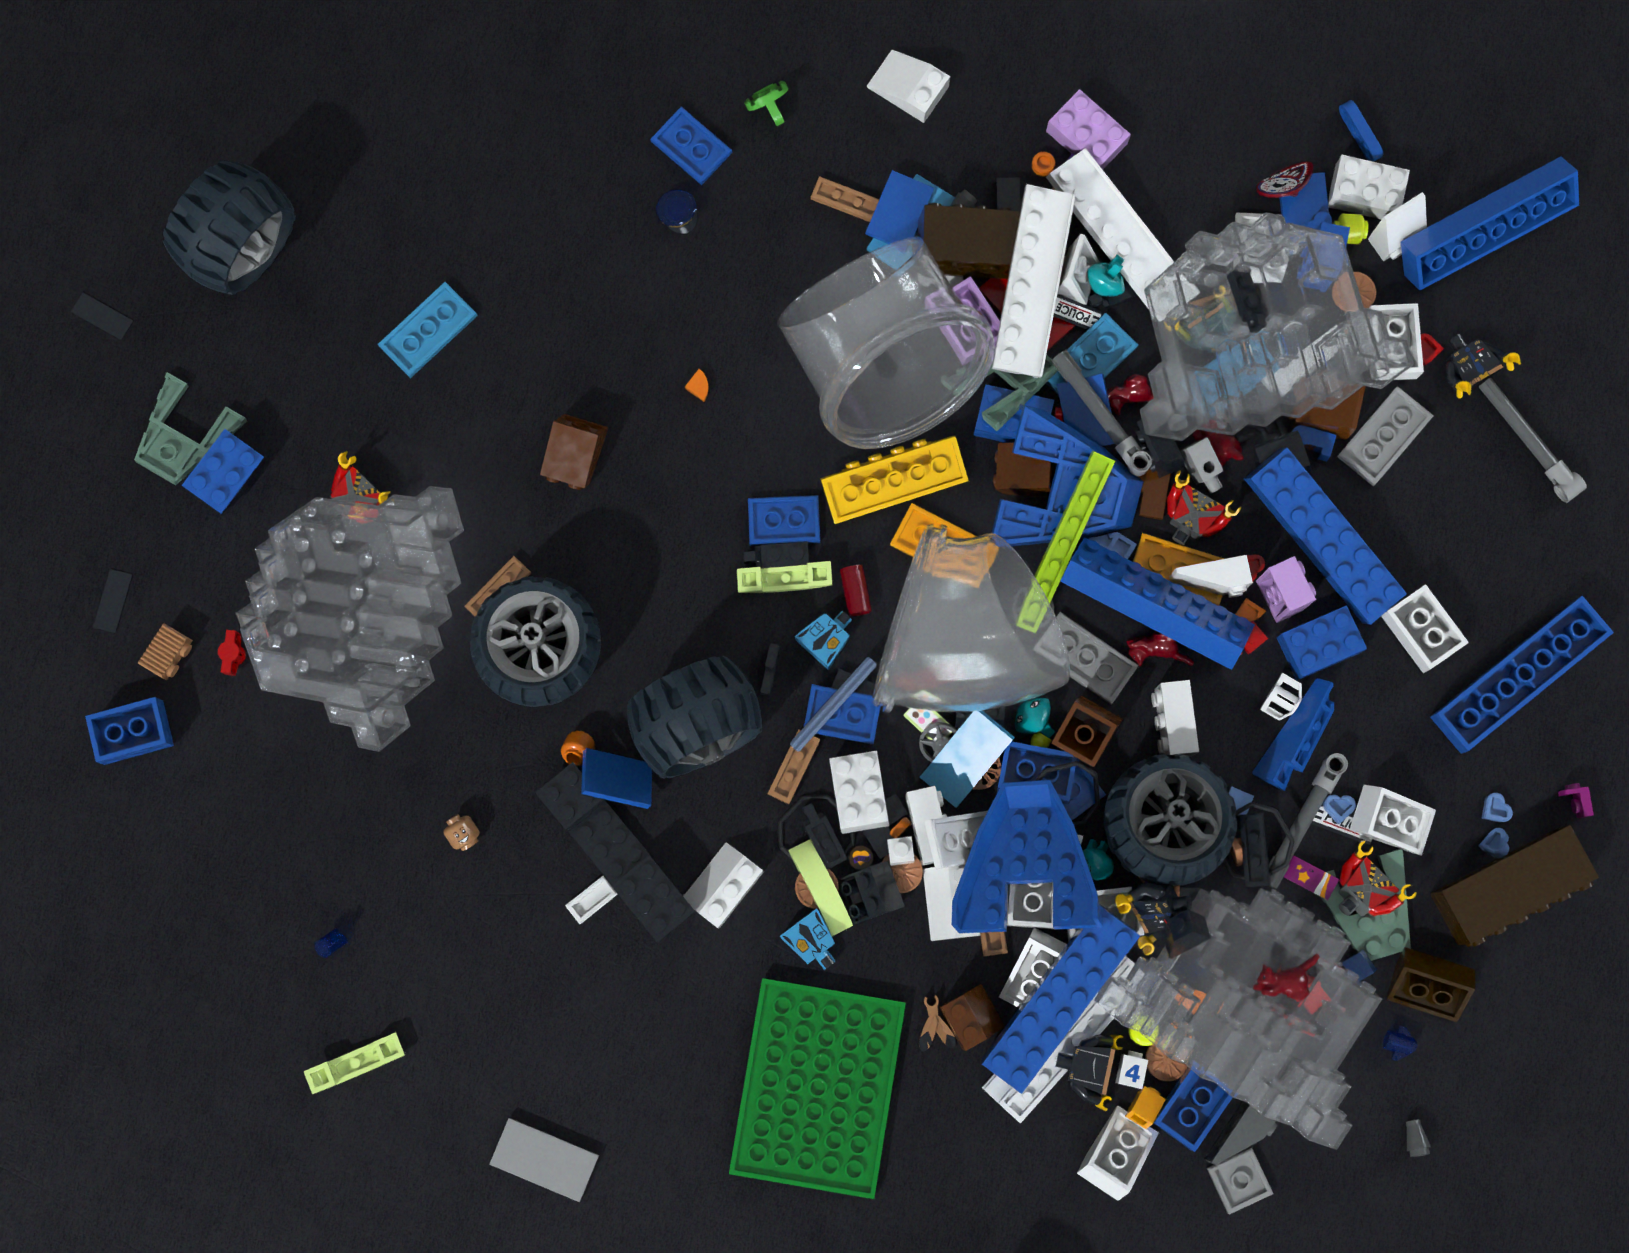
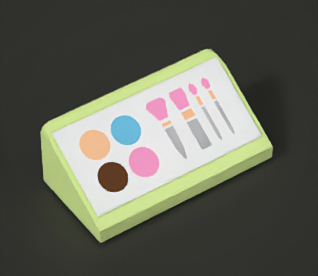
M921 697L903 715L921 733L933 723H948ZM936 728L928 731L925 737L933 740L937 735ZM940 728L942 734L947 736L953 733L946 728Z

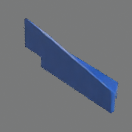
M1318 678L1313 682L1296 711L1290 716L1253 770L1254 776L1285 791L1293 769L1303 773L1334 712V702L1329 700V693L1333 687L1332 682Z

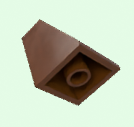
M1305 377L1302 383H1298L1296 386L1294 397L1298 399L1296 406H1292L1289 419L1293 420L1291 427L1308 426L1337 435L1336 438L1347 440L1357 428L1366 384Z
M567 414L560 416L553 421L540 475L545 476L546 480L559 483L561 481L568 483L570 488L577 490L585 489L591 482L608 427Z
M998 443V450L995 452L997 469L993 477L995 489L1006 495L1049 498L1057 463L1012 453L1014 443Z
M1081 695L1071 707L1052 744L1095 767L1123 719Z
M982 984L939 1006L964 1051L985 1041L1005 1027Z

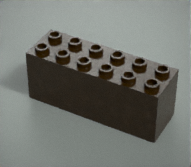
M929 203L924 205L918 219L916 274L1008 279L1021 210L1011 211L1010 208L1006 207L995 210L988 209L986 206L966 208L961 204L942 206L940 203Z
M1571 825L1556 828L1509 852L1504 857L1497 858L1431 892L1430 895L1457 945H1466L1467 947L1473 945L1475 947L1487 941L1485 936L1499 935L1508 930L1507 925L1520 924L1530 919L1528 914L1546 911L1551 908L1549 903L1565 901L1572 897L1571 892L1584 891L1594 885L1592 881L1598 879L1599 876Z

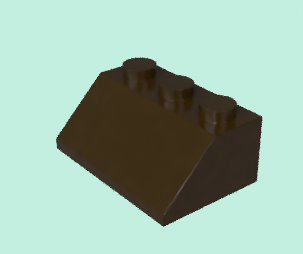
M1404 947L1395 966L1387 1000L1458 1022L1475 991V969Z

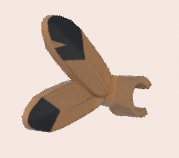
M936 995L934 996L936 999L934 1005H928L927 997H924V1004L927 1007L929 1017L925 1022L919 1039V1047L922 1052L931 1046L935 1032L949 1047H955L956 1045L952 1031L941 1017L938 1016L937 1005L939 1000Z

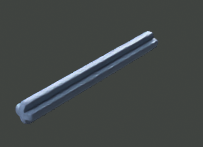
M867 657L796 735L790 742L792 748L798 752L801 751L875 669L877 664L871 658Z

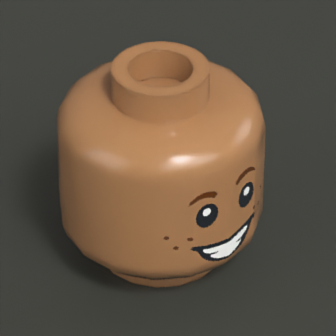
M457 814L446 821L448 826L444 829L443 833L452 848L464 851L478 842L477 837L480 832L471 817H460Z

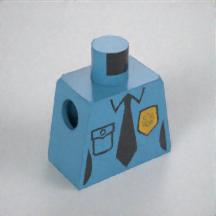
M843 611L833 620L827 614H823L795 636V640L829 670L849 640L850 635L844 631V628L852 619Z
M815 909L780 935L781 939L807 964L817 959L825 970L836 962L828 951L835 942L818 909Z

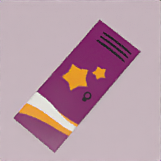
M1293 855L1284 878L1328 900L1339 879Z

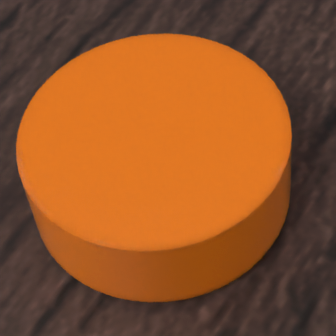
M1039 152L1034 156L1032 169L1037 175L1048 176L1054 170L1055 159L1050 153Z
M904 817L890 831V835L894 839L899 838L912 822L907 817Z

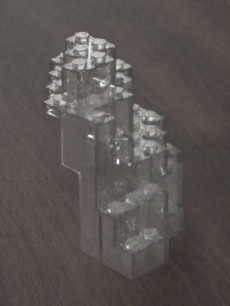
M1266 212L1251 226L1232 222L1218 235L1199 231L1185 243L1187 251L1144 289L1162 362L1157 364L1148 373L1154 398L1140 409L1146 435L1183 441L1197 429L1234 435L1247 424L1267 427L1281 415L1300 418L1313 407L1332 410L1363 386L1382 389L1414 365L1407 340L1389 336L1382 311L1364 308L1343 236L1293 223L1286 224L1283 216ZM1231 271L1245 272L1251 275L1266 321V327L1258 333L1250 332L1246 319L1239 315L1227 280V275Z
M430 486L416 497L394 494L380 505L316 497L268 530L270 538L255 548L261 570L245 581L250 593L251 603L236 613L241 626L240 631L261 690L323 702L330 723L351 727L359 748L380 752L411 726L404 705L435 681L429 660L444 648L438 627L453 616L447 594L461 584L449 542L461 534L464 529L451 488Z
M1201 888L1192 902V909L1190 911L1205 916L1211 939L1173 959L1168 957L1166 945L1157 959L1151 957L1149 960L1140 956L1127 978L1120 976V978L1110 976L1094 1000L1123 1026L1139 1031L1167 1057L1186 1064L1199 1077L1218 1084L1231 1097L1247 1102L1264 1117L1293 1126L1309 1141L1337 1150L1352 1127V1124L1345 1119L1347 1115L1338 1109L1352 1086L1344 1080L1346 1076L1337 1069L1380 1004L1382 998L1374 993L1376 991L1375 987L1365 981L1361 983L1358 980L1360 977L1358 974L1348 968L1346 970L1342 968L1343 963L1340 960L1351 942L1343 937L1345 933L1333 925L1331 927L1320 919L1318 921L1314 920L1315 914L1304 907H1298L1290 901L1286 903L1283 901L1285 896L1274 889L1269 892L1261 888L1249 906L1244 902L1239 904L1228 895L1225 897L1214 889L1209 892ZM1319 954L1320 958L1317 963L1307 970L1310 993L1305 999L1295 1000L1282 993L1277 996H1268L1261 994V991L1253 989V985L1258 984L1257 978L1260 976L1263 964L1271 967L1272 971L1276 973L1290 967H1298L1313 955Z

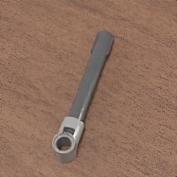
M1065 350L1051 360L1053 365L1065 381H1069L1116 444L1115 449L1127 464L1129 472L1134 476L1144 475L1152 464L1150 455L1141 449L1132 435H1127L1082 375V370L1069 352ZM1142 459L1145 463V468H1137L1134 465V460Z
M1492 378L1487 379L1479 386L1488 400L1545 468L1546 476L1555 485L1554 491L1563 502L1568 503L1587 488L1585 481L1578 473L1571 472L1562 460L1559 461Z
M1334 753L1327 756L1312 782L1314 787L1289 830L1295 841L1290 861L1327 794L1332 793L1342 773L1347 769L1348 762L1342 754ZM1333 758L1337 759L1340 763L1338 771L1330 768L1329 763ZM1287 835L1275 857L1272 856L1269 862L1270 870L1285 862L1290 843ZM1290 865L1270 876V887L1278 888Z

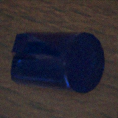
M335 928L315 942V950L318 955L327 958L348 943V940Z
M1399 1026L1397 1032L1387 1031L1383 1042V1049L1393 1051L1392 1060L1398 1061L1416 1050L1417 1042L1406 1027Z

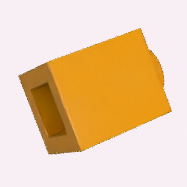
M1144 1086L1137 1092L1125 1117L1147 1129L1154 1123L1166 1099L1160 1096V1092L1156 1089Z

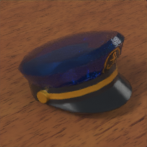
M671 190L658 200L656 211L663 224H666L672 231L681 234L688 233L694 229L698 217L696 201L691 194L683 190Z

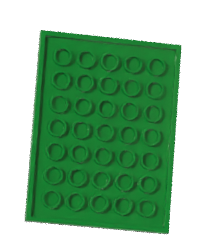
M762 978L729 1174L874 1199L906 1003Z

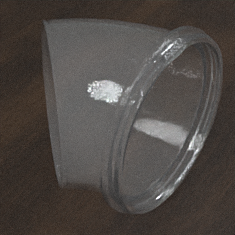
M910 237L890 243L841 267L794 300L782 312L777 321L779 328L820 398L819 412L824 426L839 441L855 448L875 449L899 444L921 435L943 422L976 392L987 376L994 358V338L988 321L981 312L963 304L935 261L924 240L920 237Z
M933 524L926 525L919 539L898 601L877 673L871 703L875 707L883 706V712L890 713L894 705L939 712L982 711L1027 701L1067 684L1070 677V662L1062 631L1042 588L1018 553L1004 539L994 533H986L973 538H953L946 536L947 526L940 524L938 528H935Z

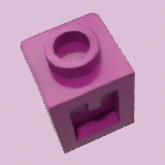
M1580 783L1565 785V790L1558 792L1559 796L1573 795L1571 807L1572 811L1576 813L1577 818L1594 815L1589 787L1580 788Z

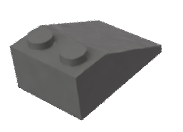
M1245 1098L1204 1159L1217 1165L1264 1139L1266 1135L1271 1136L1277 1127L1275 1122L1278 1117L1254 1100Z

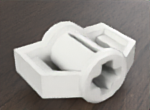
M1281 673L1260 710L1279 721L1292 715L1302 700L1301 683ZM1285 682L1297 689L1298 697L1280 687L1281 684ZM1277 694L1293 702V704H1290L1282 698L1278 697ZM1272 701L1289 712L1283 715L1269 707V704Z

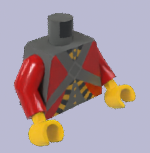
M348 451L341 453L338 456L339 465L334 476L331 488L332 494L330 496L338 506L329 516L338 525L348 515L356 523L380 519L389 505H394L397 502L396 499L388 500L390 491L380 493L353 466L350 468L349 465L356 462L355 456L347 460L346 455Z
M1180 470L1176 473V483L1173 484L1167 497V513L1171 517L1170 524L1178 528L1172 539L1181 545H1185L1189 536L1198 540L1201 536L1210 537L1222 531L1232 519V516L1240 512L1241 506L1237 511H1233L1230 505L1234 500H1231L1224 507L1187 485L1190 474H1188L1186 480H1180L1178 478L1181 473Z
M1363 840L1358 844V852H1354L1342 866L1340 875L1342 887L1339 890V894L1345 900L1339 904V909L1347 916L1351 915L1354 911L1360 916H1365L1368 913L1372 916L1390 914L1404 904L1405 899L1415 898L1417 892L1410 897L1406 896L1405 889L1411 885H1404L1401 893L1397 894L1400 890L1367 857L1363 860L1362 857L1364 855H1370L1373 851V846L1368 852L1361 850V846L1366 841Z

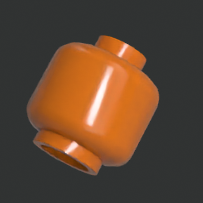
M573 731L567 735L561 747V755L568 764L574 762L576 766H582L583 751L586 748L595 750V742L589 734L583 731Z

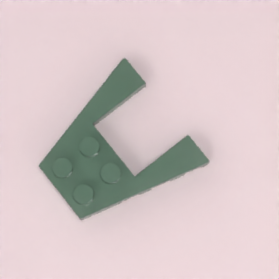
M1047 355L1041 378L991 369L993 359L987 358L982 360L983 364L972 369L969 366L959 370L960 374L950 378L946 375L942 377L943 384L956 396L993 372L997 373L1016 391L982 412L983 420L998 431L1019 410L1020 404L1024 405L1058 370L1051 362L1052 359Z
M167 372L164 385L157 397L158 401L154 412L151 413L149 418L150 423L146 433L144 432L134 460L170 483L177 485L194 470L224 429L234 434L247 422V419L230 408L225 407L200 444L164 424V422L189 386Z
M1402 849L1377 856L1383 874L1400 890L1397 894H1400L1402 887L1406 885ZM1334 870L1326 872L1336 877ZM1338 883L1328 900L1322 898L1334 915L1333 917L1343 929L1356 953L1364 950L1369 959L1373 961L1402 952L1404 947L1411 949L1407 899L1404 900V904L1390 914L1372 916L1368 913L1365 916H1360L1357 913L1347 916L1339 909V904L1344 899L1339 894L1340 887Z

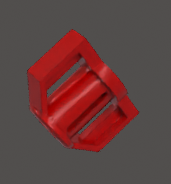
M226 630L225 642L221 643L218 648V656L222 660L221 672L225 675L236 676L238 666L246 658V652L241 647V634L235 630Z

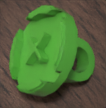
M780 81V86H777L776 83L770 84L755 92L751 101L747 98L745 105L748 111L756 110L766 105L776 126L784 123V118L774 100L788 91L789 88L785 81Z

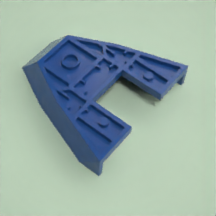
M1020 404L1019 409L1022 410L1012 453L1057 463L1046 509L1000 499L991 537L986 538V543L990 546L1002 547L1050 543L1092 451L1115 460V463L1079 540L1084 539V537L1089 538L1132 527L1144 481L1138 476L1132 475L1128 468L1105 448L1045 410Z
M1051 780L1002 783L977 831L952 900L951 925L959 934L1007 932L1008 884L1053 882V928L1055 930L1104 928L1098 894L1074 824Z

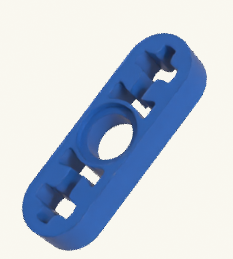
M1349 100L1339 106L1340 115L1366 159L1374 162L1382 158L1383 150L1354 101Z

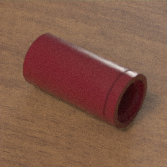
M853 565L840 569L849 616L853 617L871 613L872 609L863 565Z

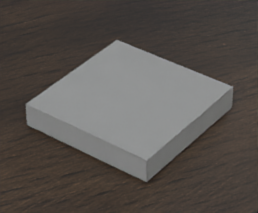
M1252 1148L1246 1149L1217 1165L1214 1164L1207 1168L1228 1214L1234 1213L1273 1194Z

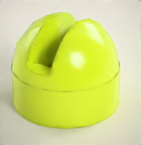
M1037 732L1031 738V745L1047 748L1052 740Z

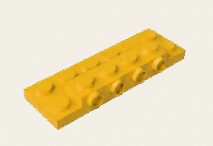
M950 436L935 442H926V439H921L913 442V447L904 450L903 446L896 447L890 450L891 454L883 457L881 453L874 454L868 457V462L860 464L859 461L847 463L846 469H843L842 472L820 478L834 523L837 524L969 481L956 436Z

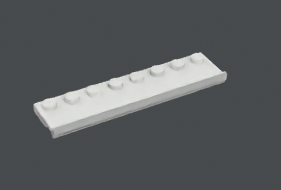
M1086 148L1049 173L1046 178L1056 191L1076 194L1073 213L1108 258L1112 260L1116 255H1119L1124 259V262L1121 264L1123 268L1120 273L1160 324L1198 295L1193 285Z
M1028 184L1025 186L991 369L1029 375L1034 378H1041L1043 375L1076 194L1074 193L1070 194Z
M1125 956L1022 1094L995 1074L981 1088L1021 1123L1068 1071L1055 1067L1058 1052L1073 1055L1074 1046H1078L1081 1040L1100 1035L1150 977Z

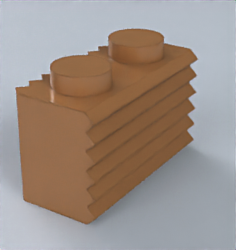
M163 623L138 661V664L165 680L169 677L172 678L179 669L177 664L180 659L190 653L192 649L190 644L193 640Z

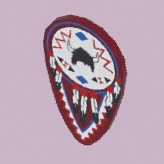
M1305 161L1283 168L1259 182L1256 186L1257 193L1265 197H1296L1298 192L1311 179L1313 165L1311 162Z

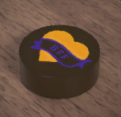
M857 846L850 852L849 862L856 870H862L871 866L873 854L869 848Z

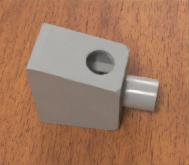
M1207 437L1180 450L1185 468L1195 484L1204 482L1210 493L1223 487L1217 477V474L1223 472V468Z

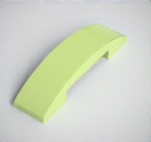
M831 561L813 562L798 566L737 569L739 593L796 591L833 585Z
M810 839L789 849L788 851L798 871L801 873L831 936L853 926L842 899Z
M395 1032L362 1048L304 1071L312 1094H315L385 1065L405 1054Z

